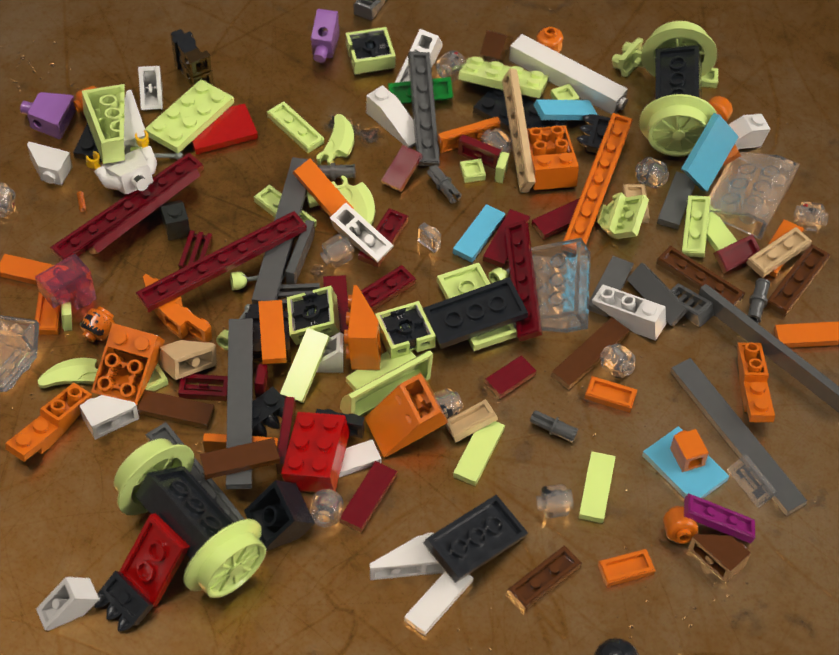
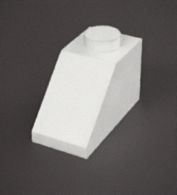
M762 114L743 115L729 124L739 136L735 143L737 149L761 147L770 131V127Z
M28 142L30 159L40 179L50 184L54 183L62 186L73 167L70 152Z
M100 395L96 398L88 399L85 403L79 405L82 418L95 440L139 419L137 405L135 402Z
M65 577L36 610L44 629L51 630L84 616L96 604L99 597L90 578Z

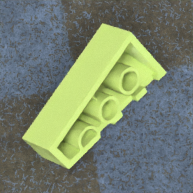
M125 84L83 90V112L103 164L125 160Z

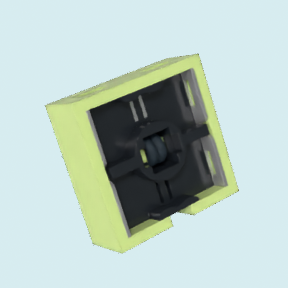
M386 27L346 33V48L349 57H351L354 74L395 68L396 56Z
M331 286L313 290V293L308 295L304 292L287 297L289 334L296 345L301 344L307 328L328 336L336 335L340 332L337 295Z
M419 301L375 313L379 323L380 337L391 359L410 354V350L416 349L417 352H421L435 347L436 335Z

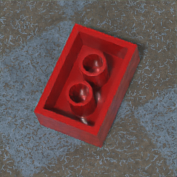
M310 412L297 413L281 472L285 482L296 483L299 491L335 494L350 434L345 415Z

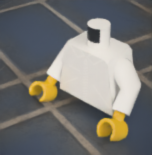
M144 130L145 138L139 139L137 133H135L136 144L142 147V149L138 148L125 154V160L106 163L100 166V155L98 152L93 151L94 160H91L86 155L87 167L95 169L94 173L104 187L129 194L136 190L144 191L149 184L153 183L152 175L155 173L157 160L151 146H148L149 137L147 131Z

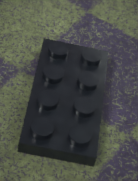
M491 87L473 106V113L486 120L498 116L501 121L500 127L510 132L504 90ZM521 95L527 129L567 125V120H541L534 107L535 102Z
M510 277L423 308L436 335L440 349L528 318V312Z
M496 494L426 538L423 544L451 579L457 583L525 538L528 532Z

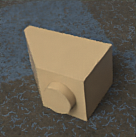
M179 340L161 346V368L173 379L177 380L216 366V345L207 342Z

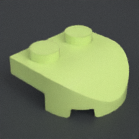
M622 192L613 195V201L607 206L605 204L601 206L597 215L598 224L614 239L638 236L649 199L645 195L626 197Z

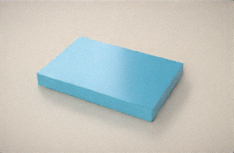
M713 113L681 168L702 191L706 192L739 137L719 114Z
M678 426L644 450L642 456L683 498L689 493L703 499L728 481L729 475L709 455L705 466L682 472L670 449L673 436L683 431Z

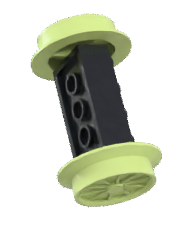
M673 21L661 25L646 40L641 50V61L644 68L656 77L655 100L648 104L640 115V130L655 150L669 156L689 155L713 113L717 114L714 107L702 99L701 77L707 74L717 61V47L704 29L687 21Z
M167 439L150 441L129 455L115 475L114 487L119 492L117 498L118 508L126 515H138L147 511L150 514L156 513L190 546L186 553L190 563L184 574V583L189 590H204L212 598L222 597L233 592L257 571L264 560L266 547L260 541V524L253 519L234 522L190 473L194 464V453L191 448L183 444L173 445Z

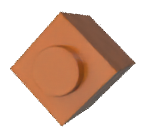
M696 429L690 431L683 430L673 436L670 449L682 472L705 466L709 452Z

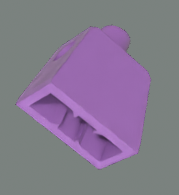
M317 8L311 36L312 54L316 62L323 63L326 58H333L340 35L338 11Z
M41 92L38 93L33 103L23 101L20 112L28 115L32 129L61 139L76 112L73 104L74 96Z

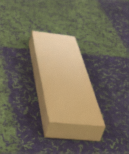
M795 227L748 258L747 264L763 278L808 248L812 240Z

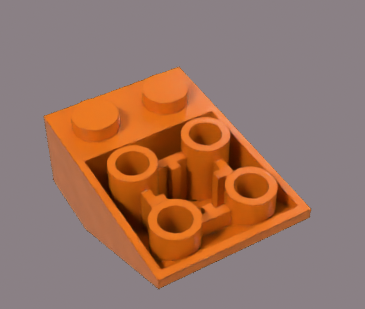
M566 125L527 129L536 181L533 189L577 187L579 165Z
M354 285L353 294L348 295V308L351 311L346 312V326H349V328L344 330V344H348L346 346V360H350L351 370H380L382 351L378 319L359 287Z
M113 323L91 392L135 402L137 405L159 361L160 347L164 345L165 340L154 334Z
M421 373L399 384L365 416V420L384 458L449 423L430 385Z

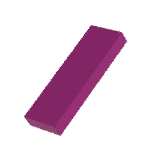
M689 493L684 498V517L748 543H752L755 540L754 519Z

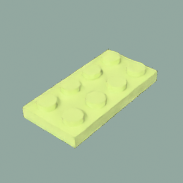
M468 57L459 71L458 79L503 90L502 79L509 69H517L521 94L540 99L548 83L549 76L544 75L540 71H526L519 66L509 67L497 61L487 62L483 61L480 57Z
M199 80L147 126L145 131H147L149 138L179 153L234 103V98L213 85Z
M479 263L437 276V283L446 300L491 284ZM512 323L468 339L473 351L517 337V330Z

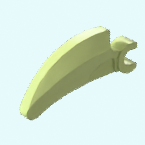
M337 114L334 117L335 124L332 135L323 152L317 155V165H320L324 160H327V165H331V163H334L333 159L335 157H348L353 149V127L342 114Z
M341 176L342 185H336L333 181L332 184L351 204L354 210L372 226L375 217V204L369 188L363 182L351 186L348 184L345 176Z
M74 358L60 362L42 374L38 379V386L40 388H47L54 385L72 383L94 384L98 371L96 368L97 359Z

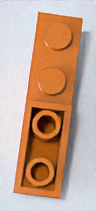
M145 274L143 276L144 287L151 285L159 279ZM181 296L153 310L161 322L179 338L183 339L190 334L201 342L209 343L212 340L209 322L192 314L187 307H182Z
M753 342L738 343V371L744 412L748 413L749 422L774 423L775 412L767 383L769 374L762 344Z
M72 383L40 409V416L7 441L5 449L23 462L36 452L42 455L75 422L81 414L79 405L91 399L92 394L76 383Z

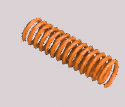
M77 192L79 210L84 212L86 211L84 193L79 194Z

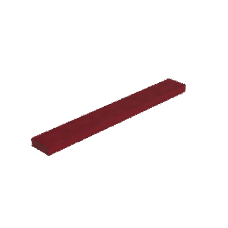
M190 153L186 154L155 175L153 183L149 184L147 189L129 193L50 247L51 253L64 265L68 264L87 251V246L184 173L193 169H197L200 173L204 170V165Z
M293 211L137 291L136 297L149 313L307 231V225Z

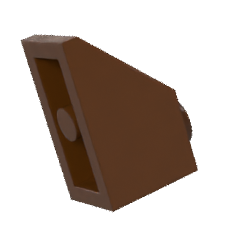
M487 30L480 54L486 56L485 60L490 62L504 60L514 37Z
M695 534L688 548L725 583L747 564L751 554L742 542L737 541L732 536Z

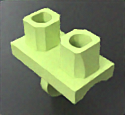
M637 38L633 43L626 42L622 47L623 55L615 54L612 57L613 68L621 69V74L624 77H628L636 67L644 68L641 61V50L644 42L642 38Z

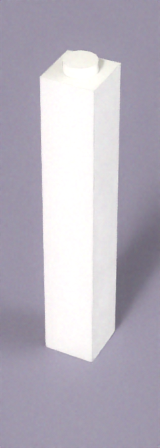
M523 34L510 46L509 61L530 72L540 71L544 73V75L549 76L548 81L558 87L570 84L579 98L590 100L591 104L610 114L617 113L620 109L623 110L628 102L626 98L627 88Z

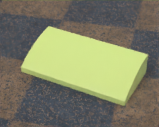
M431 350L345 395L341 400V411L344 414H356L362 417L371 412L399 384L421 373L426 381H428L431 377L433 353Z

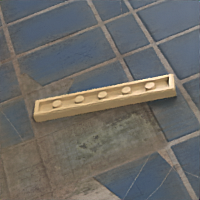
M509 69L502 79L519 189L520 192L528 193L536 181L517 69Z

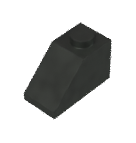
M181 200L162 204L159 207L168 241L188 237L190 227L184 203Z

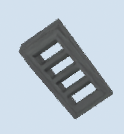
M356 0L354 3V14L372 21L386 0Z
M679 283L671 289L676 296L682 294L679 299L689 309L684 316L692 323L701 327L713 317V302Z

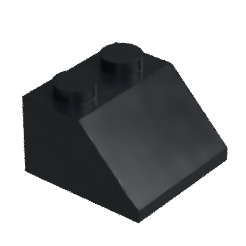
M275 480L244 510L247 519L256 520L260 524V541L265 545L266 552L300 539L315 525V521L296 483Z

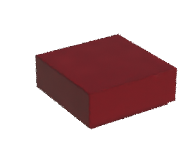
M259 364L257 366L254 380L256 397L266 392L268 382L267 364Z

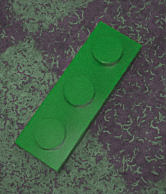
M451 77L432 79L434 101L453 99ZM410 81L388 83V90L398 98L401 104L412 103Z

